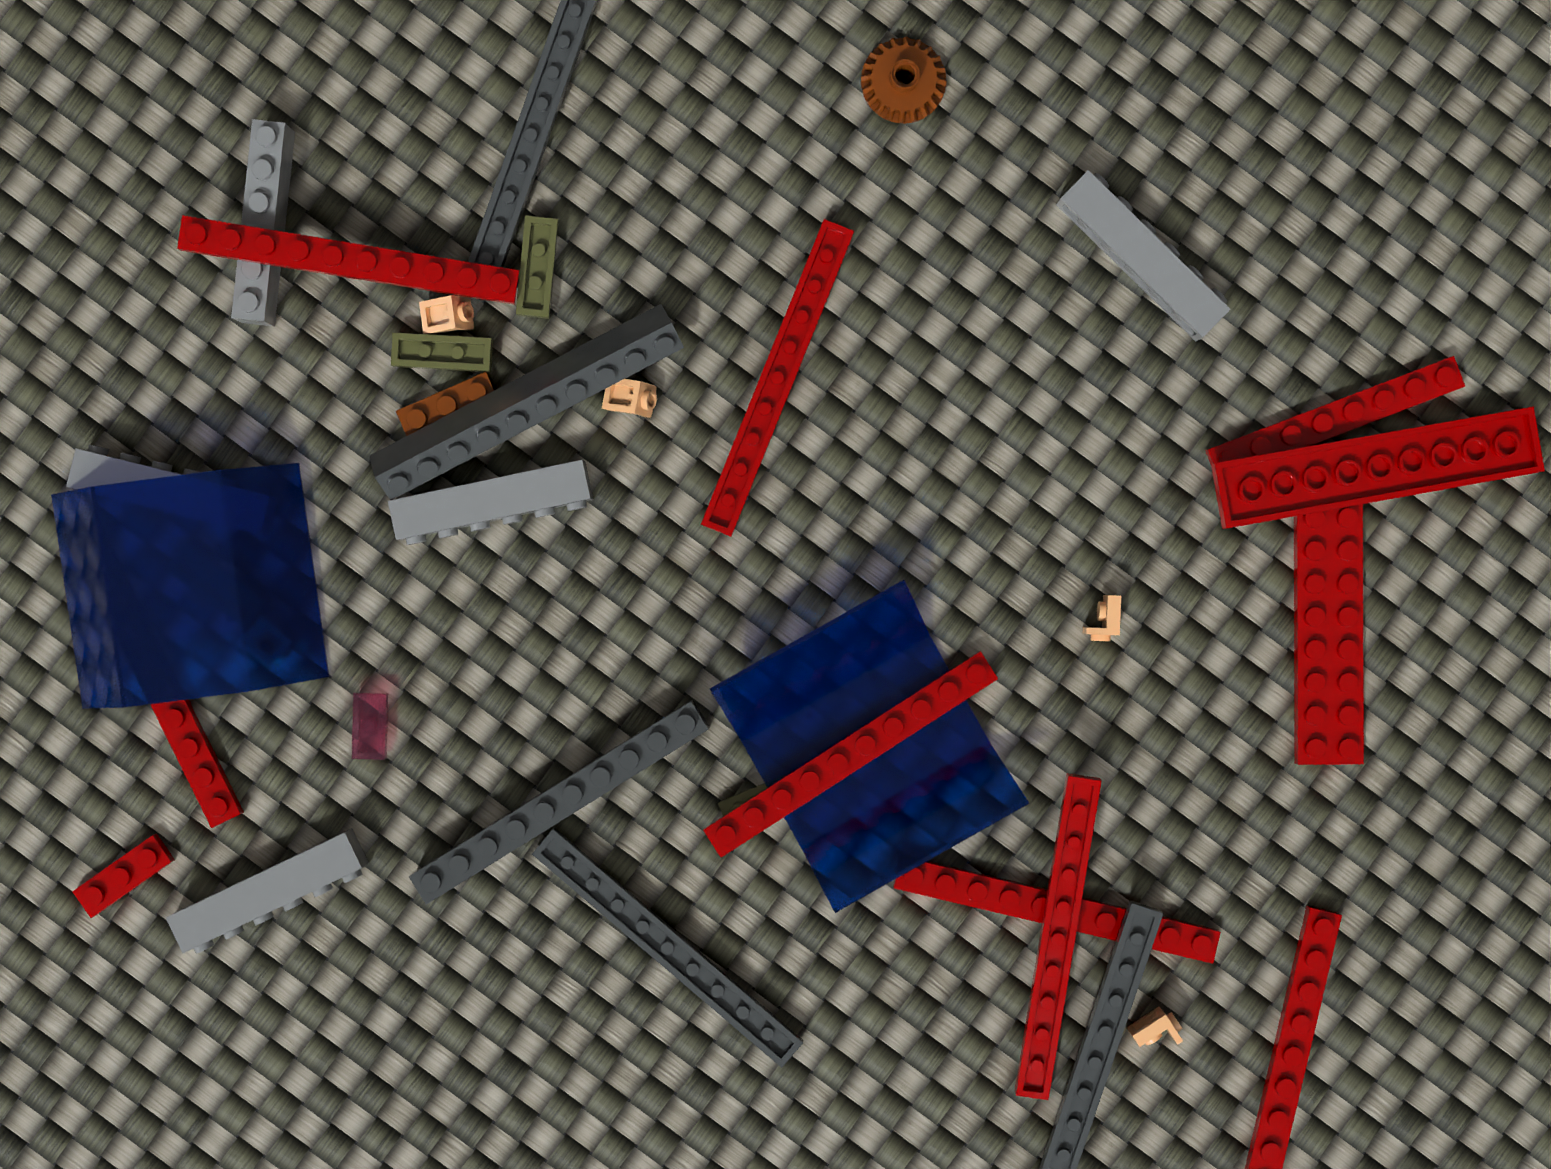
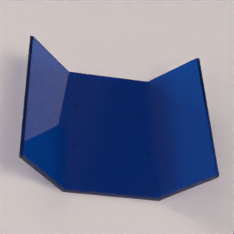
M300 463L192 473L92 486L51 495L82 709L124 708L249 692L329 677Z
M902 580L711 687L710 690L742 741L766 786L769 787L949 671V668L933 642L905 580ZM965 700L784 818L836 913L1028 805L1029 802L989 742L968 702Z

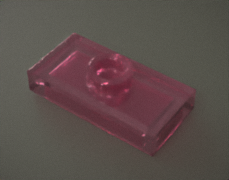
M353 693L352 759H387L389 693Z

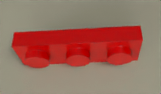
M156 833L72 892L90 918H93L175 861V859Z

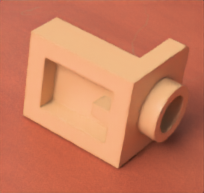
M449 295L419 302L423 334L435 335L454 330L468 331L474 329V309L469 297Z
M623 379L605 389L601 409L651 418L657 402V387L642 381Z
M1103 595V602H1098L1097 620L1102 621V628L1083 627V634H1091V641H1111V635L1120 636L1121 596Z
M1157 1007L1126 1027L1139 1047L1144 1044L1151 1045L1162 1037V1032L1165 1030L1168 1031L1177 1045L1183 1042L1178 1034L1182 1030L1181 1025L1172 1012L1166 1015L1160 1007Z

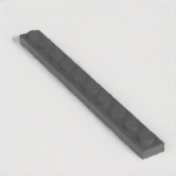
M561 0L468 262L504 267L598 0Z
M555 827L532 853L535 858L781 1068L803 1044L802 1038Z
M1129 901L1039 1169H1077L1164 914L1159 909Z

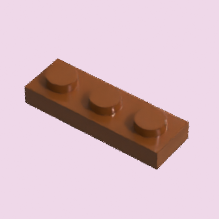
M484 372L401 408L396 413L406 436L489 394L495 388L488 373Z

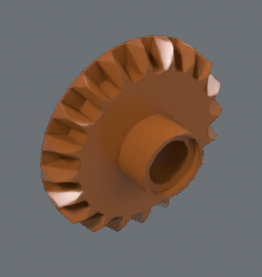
M907 36L898 39L892 38L885 43H880L869 54L861 74V88L869 107L883 119L903 124L917 122L930 115L940 104L947 83L946 71L940 55H937L931 46L924 44L920 39H910ZM900 72H907L912 76L913 81L909 84H901L895 76Z

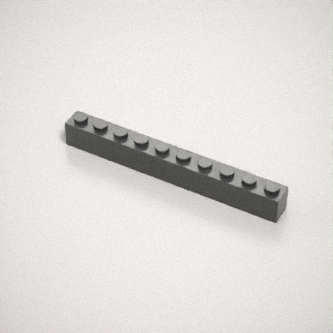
M659 304L371 454L369 458L374 477L389 499L393 500L683 349L684 346L662 304Z
M693 699L419 868L409 876L410 880L427 905L709 730L710 725Z

